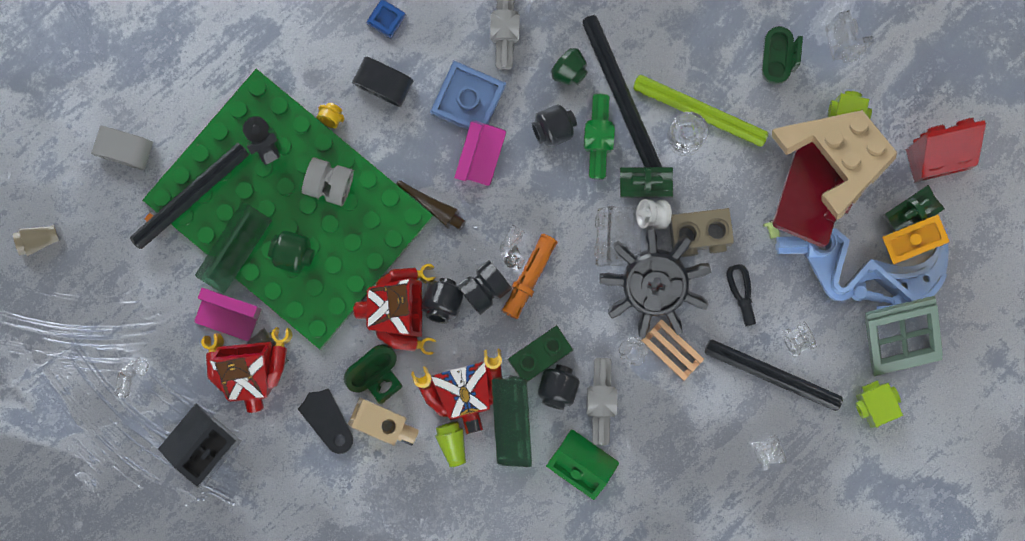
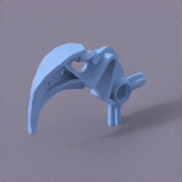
M833 228L825 251L795 236L776 238L775 248L777 254H804L825 293L834 301L842 302L852 298L855 301L890 303V306L934 296L943 285L947 276L948 243L937 247L930 258L914 266L901 267L870 259L862 265L844 288H842L838 282L850 240L838 229ZM924 276L928 278V282L923 281ZM866 281H877L894 297H886L884 294L868 291ZM877 306V309H881V308H885V307H890V306Z

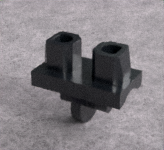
M259 116L249 117L243 124V133L249 140L247 141V148L250 153L257 152L264 165L280 158V152L274 143L278 141L274 129L271 128L269 130L267 122Z

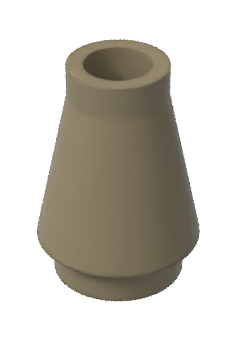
M54 225L20 228L19 232L12 233L19 256L26 254L28 257L53 243L59 242Z

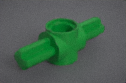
M606 94L593 95L591 120L585 123L584 149L590 152L589 178L594 180L605 179L607 153L612 152L614 148L615 124L609 121L610 97Z

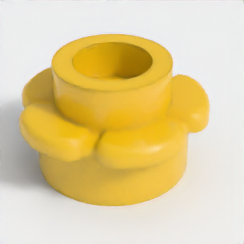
M328 102L326 105L318 107L319 113L316 118L325 126L337 128L340 121L344 122L345 118L341 114L342 109L338 105Z

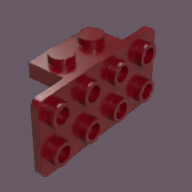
M813 142L794 152L772 224L776 229L819 247H825L830 241L837 219L822 202V194L844 183V180ZM852 204L846 209L845 214L850 211Z

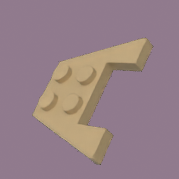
M863 110L783 126L772 130V138L786 155L813 142L844 180V183L822 194V202L837 220L845 214L846 209L852 203H855L861 197L862 192L878 179L897 156V151Z

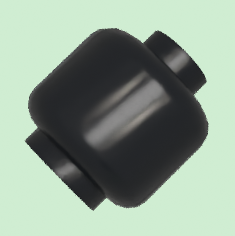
M554 105L537 112L535 121L532 122V129L536 139L540 144L544 143L548 147H554L572 139L574 135L573 127L577 126L573 112L571 110L566 111L562 105Z
M440 278L439 281L430 282L426 287L422 300V309L426 313V317L433 322L441 324L455 319L461 307L463 293L456 286V282L449 278Z
M556 364L555 369L549 368L544 370L537 391L538 396L543 399L542 404L564 410L565 406H571L574 403L580 381L572 374V368Z

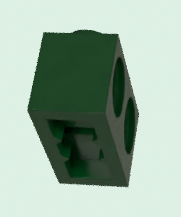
M556 325L509 357L508 362L523 384H526L570 354L574 349Z

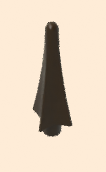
M401 180L397 181V185L423 205L447 229L451 225L458 230L462 229L466 220L458 216L460 212L457 211V208L436 200Z

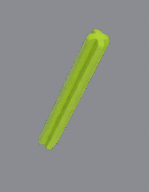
M638 75L633 85L634 90L759 147H762L768 138L769 133L646 76Z

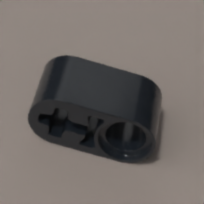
M365 56L352 84L390 104L401 107L414 80L398 70Z

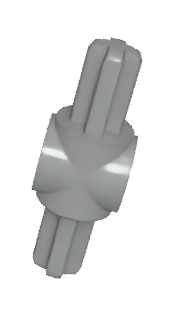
M497 0V10L491 13L490 40L496 43L495 66L502 70L513 67V43H517L519 40L520 14L514 11V0Z
M595 358L593 386L587 388L586 414L593 416L592 443L594 445H609L610 417L617 415V389L611 387L612 361L609 358Z

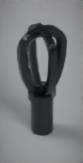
M742 264L730 266L726 277L729 287L738 301L737 304L740 306L745 326L754 325L756 320L751 305L752 299H750L751 281L749 272ZM739 269L742 272L745 298H742L733 278L734 270Z

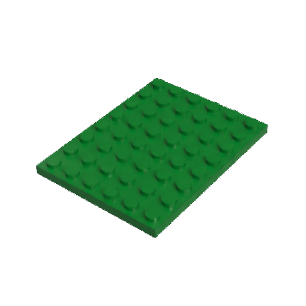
M256 68L142 201L158 213L235 144L240 143L248 151V157L172 222L171 225L321 350L354 312V304L365 299L367 289L376 286L377 281L387 273L434 216ZM259 116L267 122L269 130L271 128L274 129L278 141L274 143L280 152V158L264 165L257 152L250 153L247 148V141L249 140L243 133V124L249 117ZM315 157L330 162L332 168L340 165L354 170L351 188L343 206L327 202L325 196L317 199L302 194L304 177L312 158ZM283 231H290L308 237L311 243L310 249L315 250L311 265L309 267L305 266L299 273L275 267L272 263V258L268 257L269 247L275 235L279 236Z

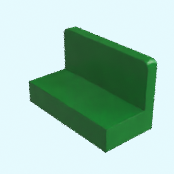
M570 430L546 467L595 500L609 482L619 462L576 431Z

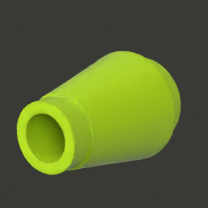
M449 422L436 427L437 434L435 438L449 467L465 464L463 428L459 426V422Z

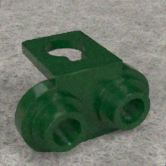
M782 26L774 27L768 31L764 39L761 69L762 75L767 82L775 85L784 83L789 78L791 72L797 70L801 64L803 36H798L794 41L791 31Z
M386 344L373 347L346 370L344 383L347 388L355 393L369 389L379 404H383L403 387L391 370L397 361L395 351ZM382 382H392L391 387L386 392L379 393Z

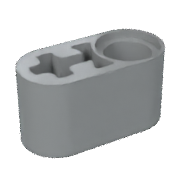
M100 126L91 154L119 164L145 170L153 142L140 136Z

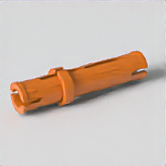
M543 233L540 235L517 282L514 281L511 286L513 290L501 310L506 315L518 320L528 298L533 296L535 284L558 243L554 238Z

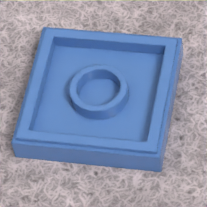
M453 60L430 114L465 130H469L470 123L473 120L489 125L505 90L506 83Z

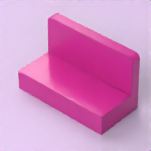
M475 120L471 121L454 178L462 181L471 180L489 186L500 156L506 130Z
M201 288L198 299L202 301L195 318V323L245 341H250L261 308Z

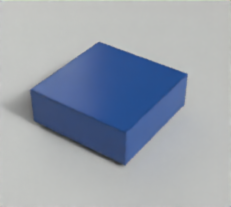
M380 0L366 21V24L392 39L405 19L406 13L389 2Z

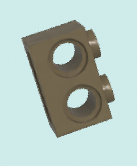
M729 208L674 214L671 217L669 229L672 249L680 239L679 231L681 229L688 228L694 233V240L681 257L698 255V250L709 249L710 253L726 252L727 247L734 243ZM709 226H720L723 230L722 238H712L708 232Z

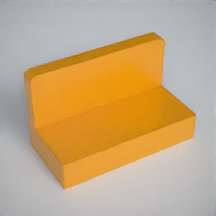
M939 215L882 237L893 265L950 242Z

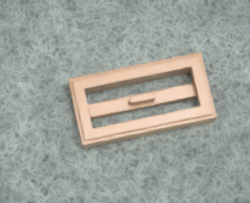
M662 319L641 340L683 381L704 360ZM661 328L695 361L691 363L658 332ZM653 336L687 367L684 372L650 341Z

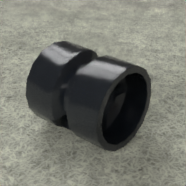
M490 260L476 270L477 276L475 278L469 276L457 285L464 297L480 315L493 305V298L500 300L512 290L510 284Z

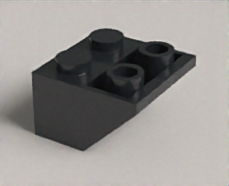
M196 403L158 450L178 472L196 487H204L242 440Z

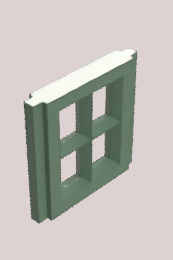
M934 296L865 312L870 363L874 376L943 360L938 305ZM927 315L928 328L906 333L905 319ZM899 321L901 334L879 339L878 326ZM929 334L930 347L909 352L908 338ZM902 340L903 353L885 358L881 357L880 345Z

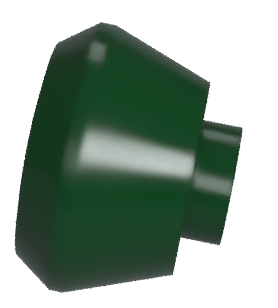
M569 48L555 63L551 70L554 81L570 86L573 83L576 85L580 84L588 74V71L585 69L587 62L578 48Z

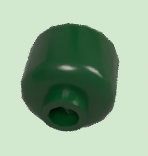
M283 231L279 236L275 235L273 237L268 257L272 258V263L275 267L299 273L305 266L309 267L311 265L315 250L310 249L311 243L308 237L290 231Z

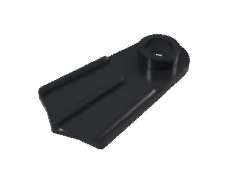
M330 390L309 392L304 402L298 408V411L332 452L337 454L346 453L353 445V436ZM338 435L345 437V443L342 446H337L335 443Z

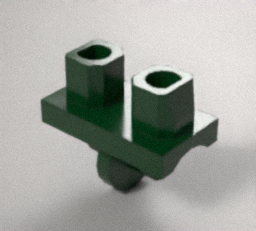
M620 167V198H673V167Z
M927 185L883 216L896 232L933 217L945 208L937 200L930 186Z

